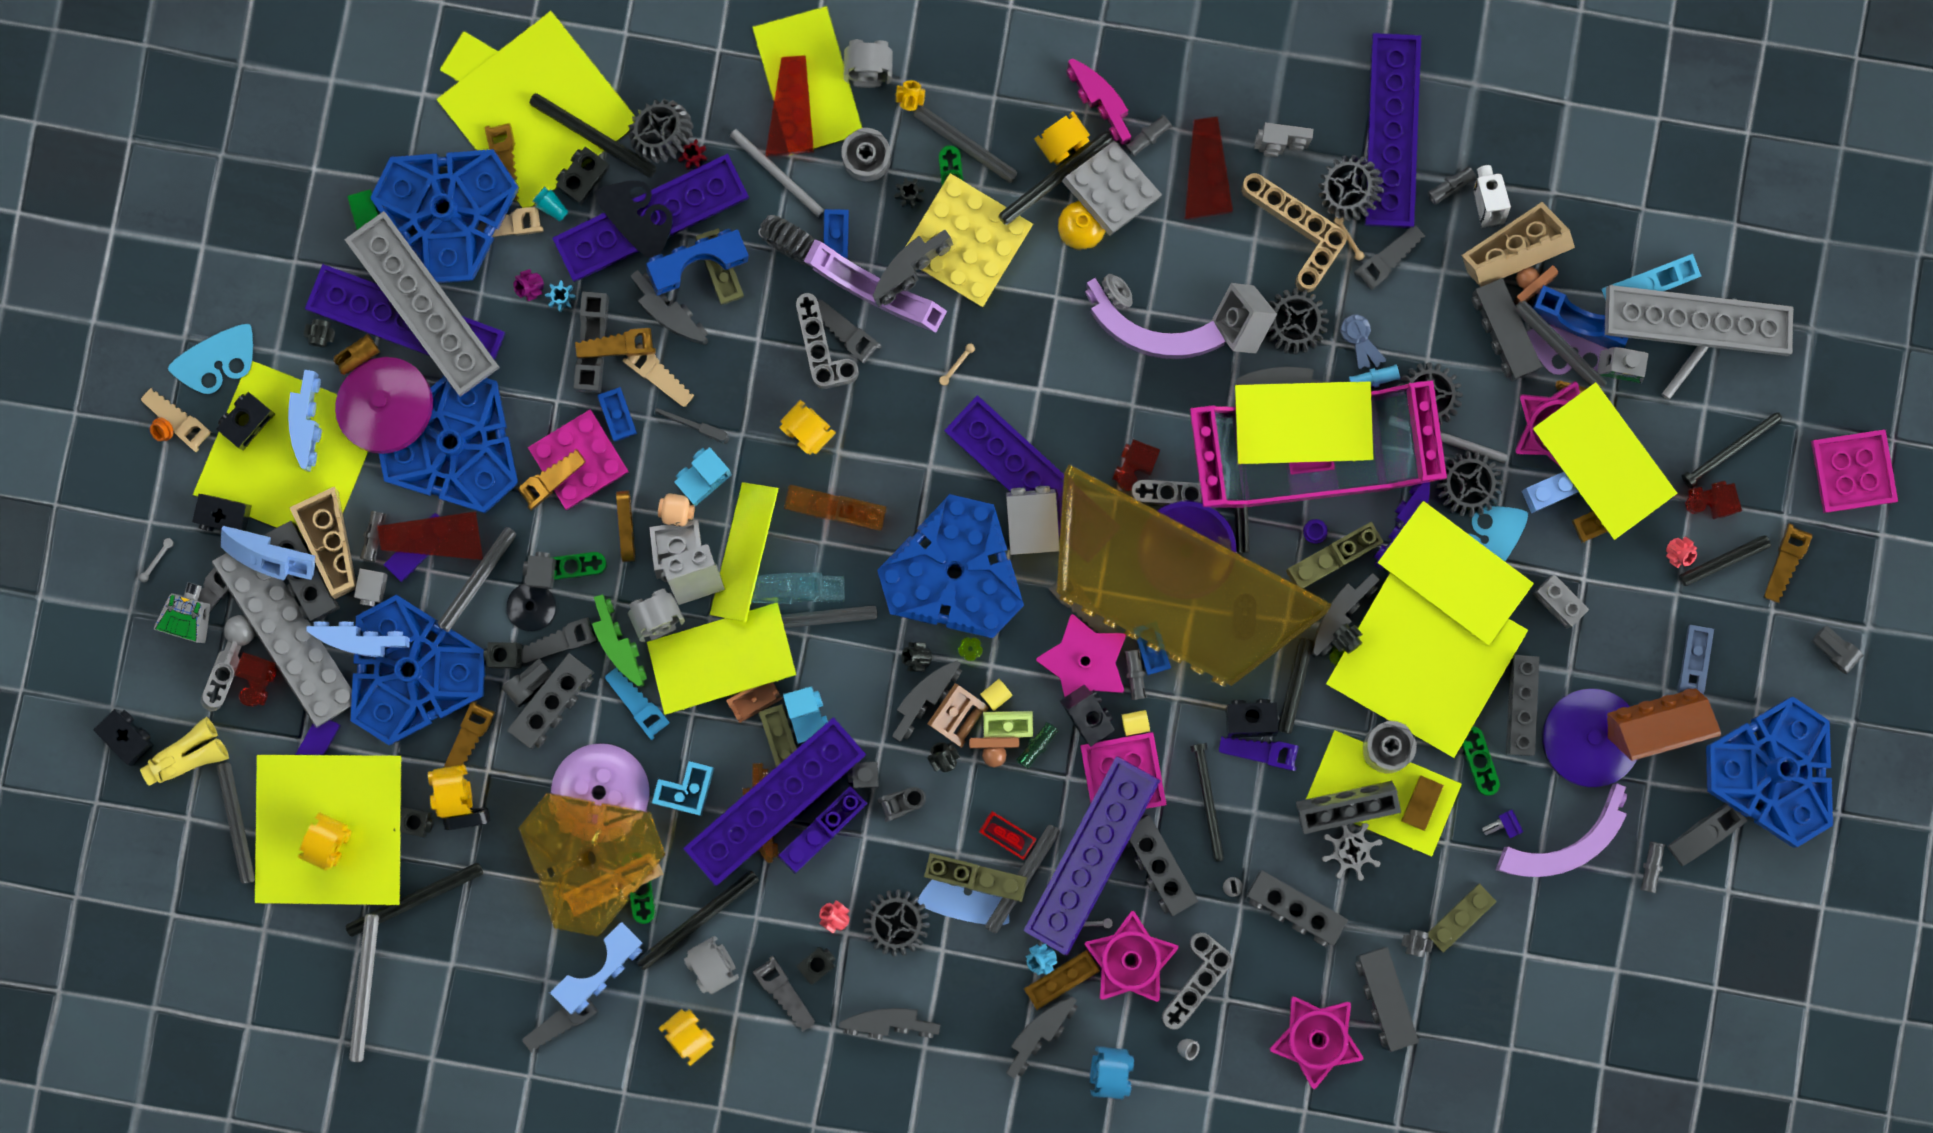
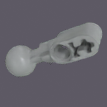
M244 615L233 616L225 623L224 635L227 639V644L224 651L219 652L201 696V705L208 711H216L222 706L240 662L238 657L242 646L249 644L255 637L256 632ZM219 670L227 672L228 680H218L215 672ZM215 687L219 688L216 696L217 700L214 703L209 702L210 698L208 696L212 695Z

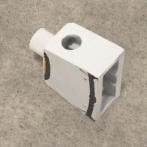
M1490 165L1481 166L1477 169L1479 178H1477L1474 187L1481 228L1505 224L1511 206L1501 174L1493 175Z

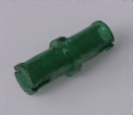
M1046 722L1039 733L1028 741L1030 744L1016 761L1023 767L1025 766L1026 769H1029L1040 753L1044 754L1047 750L1045 747L1059 732L1058 729L1052 724L1050 725L1049 722Z

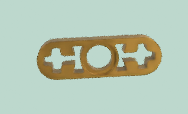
M629 490L617 491L616 500L622 562L635 561Z

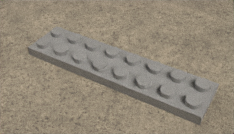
M385 211L344 239L460 397L500 368Z
M1609 285L1606 287L1605 335L1789 356L1792 354L1793 307Z
M228 553L213 560L214 568L314 726L317 728L351 708V687L321 640L307 632V626H311L308 619L305 620L302 616L299 605L283 580L253 570L234 559Z

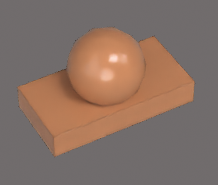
M1552 265L1541 276L1533 267L1517 272V284L1524 290L1516 296L1514 303L1517 305L1521 301H1530L1537 295L1543 285L1547 286L1556 278L1559 271Z
M1018 737L971 738L969 740L970 749H984L982 753L983 761L989 767L994 768L1004 764L1007 756L1004 748H1019Z

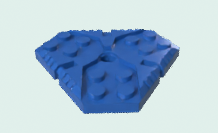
M490 149L446 153L447 157H439L438 154L390 157L370 197L380 213L385 211L437 283L473 281L494 240L492 236L495 230H499L519 190V186L497 153ZM447 166L448 173L441 174L440 167ZM448 202V211L440 214L438 211L440 204ZM481 222L487 224L484 232L477 230ZM416 228L418 233L411 236L409 231Z
M443 376L431 387L433 397L432 415L420 437L399 451L379 454L383 478L386 483L428 496L433 494L439 496L440 500L485 514L519 484L510 439L508 436L506 437L505 433L507 425L498 382L485 378L460 397L447 378ZM495 432L497 439L489 440L488 433ZM449 437L457 439V445L453 449L445 447V441ZM438 478L445 479L443 487L436 485Z
M949 494L917 528L918 532L913 537L909 536L877 570L890 615L932 625L941 623L947 625L946 628L993 639L1024 606L1011 560H1008L1006 556L1007 547L993 504ZM925 538L931 542L926 549L920 545ZM996 555L998 563L990 565L988 557ZM951 566H958L961 569L962 574L959 578L952 579L948 576L947 571ZM941 605L951 607L949 615L940 613Z
M398 595L357 615L355 626L361 628V636H363V632L367 631L378 632V636H388V632L396 631L403 632V636L410 638L409 648H385V657L354 654L353 663L357 664V673H353L350 721L388 745H392L432 724V720L438 717L442 719L471 702L484 697L485 683L484 650L452 629L449 632L442 630L438 626V620ZM431 632L438 635L434 643L427 639ZM408 663H412L415 667V672L410 677H406L403 674V668ZM367 665H374V674H366ZM432 702L434 709L427 712L424 705Z
M1792 696L1751 719L1750 724L1745 723L1706 746L1707 792L1745 817H1752L1754 823L1768 830L1769 833L1775 835L1792 848L1799 847L1833 826L1832 778H1826V769L1831 768L1830 721ZM1754 732H1756V734H1757V736H1758V738H1759L1758 740H1757V738L1755 737ZM1780 766L1783 768V774L1780 771ZM1812 769H1816V777H1812ZM1757 803L1761 805L1759 810L1755 808Z

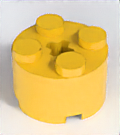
M1074 111L1069 114L1070 119L1065 116L1047 128L1041 134L1042 139L1039 135L1034 138L1050 163L1054 161L1058 165L1070 155L1068 153L1069 150L1074 148L1075 151H1078L1090 141L1088 139L1090 134Z
M800 399L780 421L782 425L779 428L791 438L796 437L799 440L797 445L809 455L812 453L817 454L836 432L832 429L827 431L830 426L811 408L809 409L807 406L803 408L806 403Z
M464 764L438 768L428 772L430 787L433 786L434 795L430 796L432 810H436L437 817L445 818L472 813L470 809L473 808L470 781L464 779L463 776L468 774Z
M318 813L315 819L319 821L316 826L310 825L300 847V850L304 853L299 854L298 858L321 869L328 870L332 866H337L342 855L338 851L343 843L346 844L352 831L348 829V825Z
M680 1009L658 1029L660 1032L666 1030L668 1034L664 1036L681 1058L688 1057L690 1059L686 1063L691 1066L713 1048L711 1043L714 1041V1038L706 1029L700 1030L695 1023L699 1020L690 1010L684 1012Z

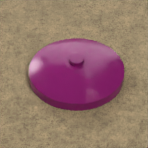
M393 357L375 358L356 367L343 381L336 398V418L343 434L357 447L372 453H392L409 446L424 432L431 418L433 397L426 378L412 364Z

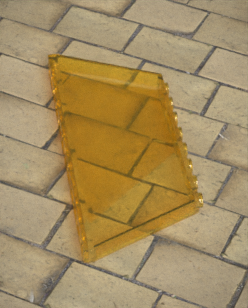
M1070 464L1068 465L1064 473L1057 593L1061 595L1059 599L1065 603L1073 605L1075 602L1083 606L1081 611L1092 617L1095 614L1100 615L1104 618L1103 623L1115 629L1117 625L1126 629L1124 634L1135 640H1138L1139 637L1148 641L1146 644L1148 647L1158 652L1160 649L1169 652L1168 657L1180 664L1183 660L1191 664V670L1201 675L1204 672L1212 675V681L1225 687L1226 683L1231 686L1328 613L1332 605L1328 601Z

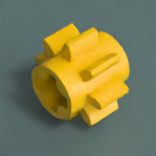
M908 80L903 83V87L897 86L895 102H900L902 109L914 111L918 105H924L925 89H921V85L918 82Z

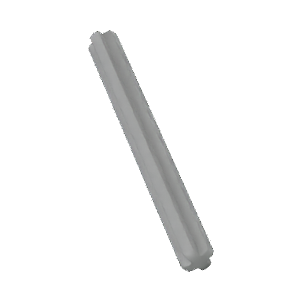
M367 914L364 920L349 1056L350 1061L362 1062L364 1058L379 916L375 914Z

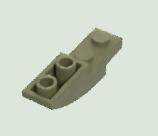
M1371 521L1285 571L1296 590L1300 591L1384 542Z
M932 853L929 855L924 875L925 878L1019 902H1022L1028 880L1027 877Z

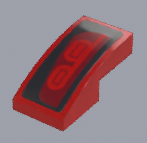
M991 811L979 830L981 834L1023 860L1037 840L993 811Z

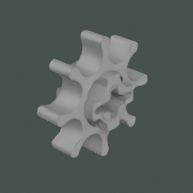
M1362 823L1360 831L1356 834L1351 833L1347 829V825L1341 826L1343 834L1339 839H1334L1329 834L1323 836L1324 840L1333 843L1334 852L1329 856H1322L1321 860L1327 862L1330 859H1336L1339 862L1340 868L1335 874L1336 878H1342L1344 870L1352 868L1356 872L1357 880L1361 881L1364 879L1361 873V866L1364 863L1369 862L1374 867L1380 866V862L1373 860L1369 852L1373 846L1382 845V840L1379 839L1372 843L1365 840L1364 832L1369 826L1367 823ZM1354 837L1359 839L1361 843L1355 841ZM1343 841V845H1342L1341 849H1339V846H1340L1341 842ZM1349 842L1352 847H1357L1358 849L1354 853V858L1351 854L1346 853V850L1349 849ZM1343 858L1348 860L1350 864L1344 862Z

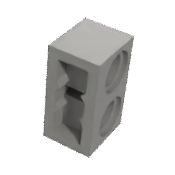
M1555 574L1550 576L1533 593L1567 629L1572 627L1589 610Z

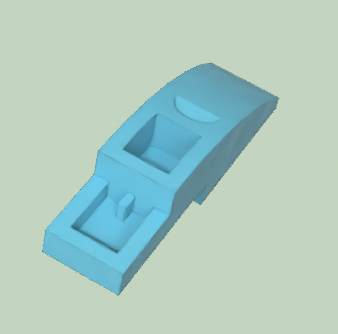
M1691 254L1612 285L1666 291L1699 278L1701 274L1694 255ZM1605 287V288H1602L1601 290H1602L1603 295H1604L1605 300H1606V287Z

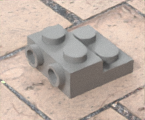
M1265 122L1263 129H1258L1254 149H1259L1258 152H1264V156L1278 157V154L1283 155L1286 146H1289V149L1293 151H1303L1304 148L1308 149L1313 138L1314 129Z
M698 520L688 521L683 527L674 525L649 527L654 571L657 579L668 582L661 562L662 559L702 546Z

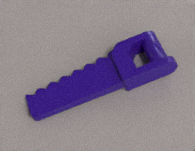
M1222 736L1219 752L1266 763L1273 767L1296 771L1297 767L1294 765L1299 746L1280 741L1268 744L1266 741L1261 743L1257 740L1254 743L1252 740L1247 742L1245 739L1240 741L1238 738L1232 740L1231 738L1225 739ZM1283 748L1288 749L1285 764L1277 762L1279 751Z

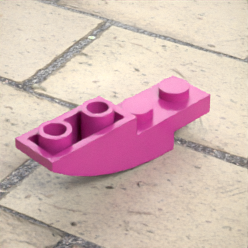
M1075 59L1069 60V69L1066 72L1071 82L1076 81L1080 90L1077 92L1081 101L1084 104L1088 103L1090 108L1098 104L1100 105L1097 107L1099 114L1103 120L1107 119L1110 123L1111 128H1109V131L1115 142L1119 140L1121 146L1130 142L1131 135L1122 120L1128 115V109L1122 99L1107 81L1094 70Z

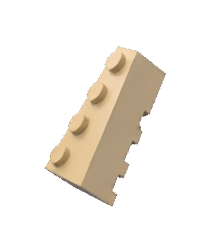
M1541 202L1464 253L1462 258L1467 273L1482 287L1574 249L1575 246L1570 230Z
M334 486L289 508L311 554L315 555V563L331 596L336 599L355 590L356 579L339 492Z

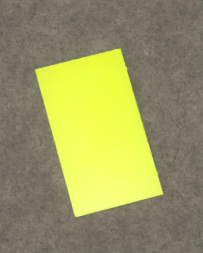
M827 6L753 27L757 47L759 48L789 156L843 141L850 134L862 128L849 81L847 83L843 79L844 64Z
M1371 381L1235 385L1238 464L1258 465L1259 463L1355 462L1373 460Z
M1596 382L1533 428L1543 442V445L1546 446L1614 540L1678 494Z
M1422 501L1377 562L1389 571L1392 576L1397 577L1488 646L1534 584L1424 501Z
M778 602L750 610L746 622L724 618L647 642L665 715L796 675Z
M1334 730L1306 799L1392 781L1397 789L1401 813L1353 824L1361 826L1362 823H1367L1369 825L1368 830L1432 857L1462 784L1411 762L1395 773L1378 772L1365 762L1362 741ZM1420 776L1444 785L1425 831L1401 821Z

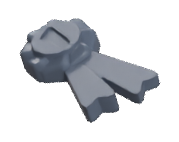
M1354 314L1344 318L1340 327L1341 335L1346 342L1355 345L1358 369H1362L1364 366L1370 367L1367 355L1373 364L1378 367L1380 362H1385L1386 359L1368 339L1371 331L1368 320L1363 316Z

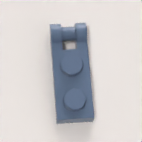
M1688 625L1680 679L1677 686L1678 693L1686 689L1696 688L1704 695L1714 629ZM1690 675L1697 676L1696 683L1689 682Z

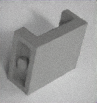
M1050 486L1035 487V491H1026L1025 488H1013L1011 492L1006 493L1010 554L1060 551L1055 489H1050Z
M707 544L661 560L667 581L678 605L725 590L719 569L715 565Z

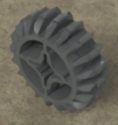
M663 99L661 103L654 100L651 106L646 103V109L643 111L638 109L639 115L632 117L634 123L628 125L631 131L628 133V136L631 140L632 148L648 162L653 160L657 164L661 159L667 163L670 156L676 159V153H684L682 147L690 145L688 138L693 137L691 130L694 127L691 122V116L683 106L678 105L673 100L669 102Z
M1352 155L1350 160L1347 156H1342V163L1335 159L1333 161L1334 168L1326 166L1329 173L1328 175L1321 174V178L1325 180V183H1319L1318 187L1323 189L1319 193V197L1324 199L1322 205L1328 207L1327 212L1330 214L1335 213V217L1338 219L1344 216L1346 221H1350L1352 215L1355 220L1360 219V213L1368 216V208L1376 210V206L1373 203L1374 201H1381L1377 193L1384 192V189L1378 185L1384 181L1381 177H1378L1381 172L1377 168L1374 169L1375 164L1373 162L1367 163L1365 157H1361L1358 160L1356 155ZM1350 171L1347 177L1340 178L1344 173ZM1363 173L1366 174L1368 180L1367 190L1362 188ZM1343 185H1346L1348 187L1349 185H1354L1355 188H1357L1359 191L1353 189V191L1347 190V188ZM1335 186L1340 188L1339 198L1341 199L1339 203H1337L1334 195ZM1356 198H1362L1358 203L1352 205Z
M768 215L760 225L761 227L758 231L760 238L794 261L810 266L804 260L816 239L779 216Z
M1297 288L1293 289L1292 296H1290L1289 291L1286 289L1283 291L1284 299L1281 295L1276 294V302L1269 301V305L1276 313L1280 308L1284 311L1283 315L1286 318V323L1278 329L1275 317L1267 334L1273 333L1268 341L1273 342L1277 339L1278 342L1275 345L1277 349L1282 344L1286 345L1284 353H1288L1290 347H1293L1294 354H1298L1299 347H1301L1304 353H1307V344L1313 349L1316 348L1317 345L1314 339L1322 342L1324 338L1319 333L1324 334L1328 330L1326 327L1321 326L1329 322V319L1321 318V316L1327 314V309H1318L1323 304L1322 300L1315 304L1313 301L1316 295L1312 294L1310 298H1307V290L1305 289L1301 296L1298 295ZM1299 303L1306 306L1307 309L1297 311L1292 306L1289 307L1288 304ZM1313 314L1315 328L1310 335L1307 331L1308 328L1305 320ZM1290 316L1294 319L1302 317L1301 321L1299 322L1301 326H1298L1297 324L1289 326L1292 320ZM1296 332L1304 339L1293 340L1287 338L1284 334Z
M1431 362L1426 364V370H1424L1422 364H1418L1417 372L1410 368L1408 370L1410 377L1403 375L1401 379L1406 384L1414 383V381L1425 377V381L1433 380L1436 401L1448 399L1446 408L1438 413L1439 425L1441 427L1443 425L1442 419L1449 423L1451 421L1449 414L1457 415L1458 412L1453 407H1461L1462 405L1460 401L1455 400V398L1463 396L1462 392H1455L1456 389L1461 387V383L1453 384L1452 381L1457 376L1454 374L1449 378L1447 376L1450 371L1449 368L1440 372L1441 364L1439 363L1435 366L1434 370H1432ZM1433 377L1440 380L1445 385L1447 391L1438 389L1435 386ZM1406 395L1396 397L1404 399V401L1398 404V408L1405 406L1407 408ZM1408 408L1402 413L1404 417L1408 415Z
M1470 451L1465 452L1464 459L1460 453H1457L1455 455L1456 462L1452 458L1447 459V463L1450 466L1445 465L1447 478L1441 479L1443 483L1436 484L1437 489H1444L1443 492L1438 494V497H1447V500L1443 502V506H1447L1450 503L1453 504L1450 509L1451 513L1460 508L1459 516L1461 517L1464 516L1466 510H1468L1470 518L1474 517L1475 510L1479 516L1483 515V507L1490 511L1492 506L1489 502L1496 504L1499 501L1493 494H1502V490L1495 488V486L1503 484L1502 480H1495V477L1499 476L1501 472L1496 471L1493 473L1491 469L1496 466L1495 462L1488 466L1486 462L1489 457L1485 456L1480 461L1479 452L1474 454L1473 459H1471ZM1464 465L1476 467L1470 475L1455 471L1456 468ZM1481 472L1485 474L1488 480V491L1480 484ZM1474 477L1472 480L1474 484L1472 485H1475V488L1472 487L1464 493L1466 489L1464 481L1467 482ZM1451 478H1453L1454 482H1456L1459 486V493L1457 497L1453 494L1451 490ZM1468 494L1480 495L1484 498L1481 502L1474 504L1463 502Z
M897 889L896 897H892L891 891L888 890V899L884 900L883 896L879 894L877 897L881 903L877 904L872 900L870 904L875 907L874 911L870 909L865 910V913L872 916L871 919H863V923L871 924V928H865L864 933L872 931L873 936L867 940L868 942H872L874 939L878 941L874 946L876 950L881 944L885 946L882 952L884 955L887 954L888 948L893 949V957H896L897 949H901L902 956H905V947L908 946L914 952L915 947L912 943L916 942L921 946L923 942L918 939L919 935L923 937L928 935V933L921 930L922 927H930V923H922V918L929 917V913L921 915L920 910L924 909L925 905L921 904L917 908L915 903L918 902L919 898L916 896L912 902L909 901L911 893L908 891L905 897L902 898L900 897L901 890ZM901 902L894 915L890 916L879 912L888 903ZM907 905L916 914L917 927L908 924L904 919ZM902 911L900 922L908 926L909 929L905 927L900 929L898 927V930H895L893 935H891L893 924L885 920L884 917L888 919L893 917L895 919V916H898L899 912ZM876 919L888 925L889 932L886 940L879 935L876 929ZM903 930L914 934L910 940L904 943L892 944L899 931Z

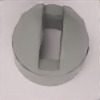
M1236 877L1227 878L1223 883V891L1230 897L1240 895L1243 890L1241 880ZM1235 880L1237 893H1232V886L1230 881Z
M1183 1039L1177 1046L1178 1053L1187 1060H1193L1198 1055L1199 1044L1192 1039Z

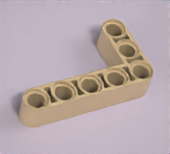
M1257 173L1248 175L1242 185L1243 195L1317 244V247L1296 278V286L1300 291L1303 292L1305 289L1307 293L1312 292L1345 245L1347 240L1345 231ZM1251 181L1257 182L1260 189L1256 192L1250 191L1247 183ZM1269 195H1276L1279 197L1280 203L1272 205L1268 202L1267 197ZM1290 208L1297 209L1300 212V217L1291 218L1288 215V210ZM1312 221L1317 222L1320 225V231H1311L1308 223ZM1330 235H1337L1341 243L1339 245H1332L1328 237ZM1315 256H1325L1327 259V264H1317L1315 261ZM1303 275L1312 276L1314 284L1305 285L1301 277Z

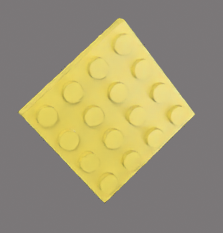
M950 173L907 245L918 236L926 243L943 230H946L953 242L951 249L946 254L938 255L930 260V264L921 271L983 308L1032 228L1033 223L1019 215L1011 223L1004 225L998 216L1007 207Z

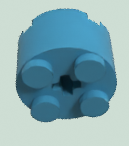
M1096 1046L1095 1050L1099 1053L1098 1055H1093L1091 1062L1090 1083L1095 1084V1090H1090L1091 1096L1123 1099L1124 1096H1129L1131 1081H1128L1129 1071L1133 1070L1134 1057L1129 1056L1127 1049Z

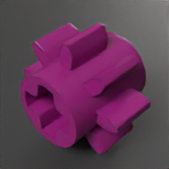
M528 269L521 271L520 275L515 276L516 280L513 283V288L520 298L526 297L527 301L537 299V296L542 294L544 282L537 272L532 274L531 270Z

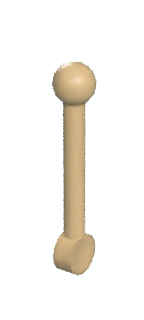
M1335 217L1334 224L1345 231L1347 240L1355 252V258L1363 260L1364 253L1359 251L1345 228L1343 217L1341 219Z
M967 344L965 352L945 376L940 377L941 385H948L952 374L968 354L974 352L975 346L973 344Z

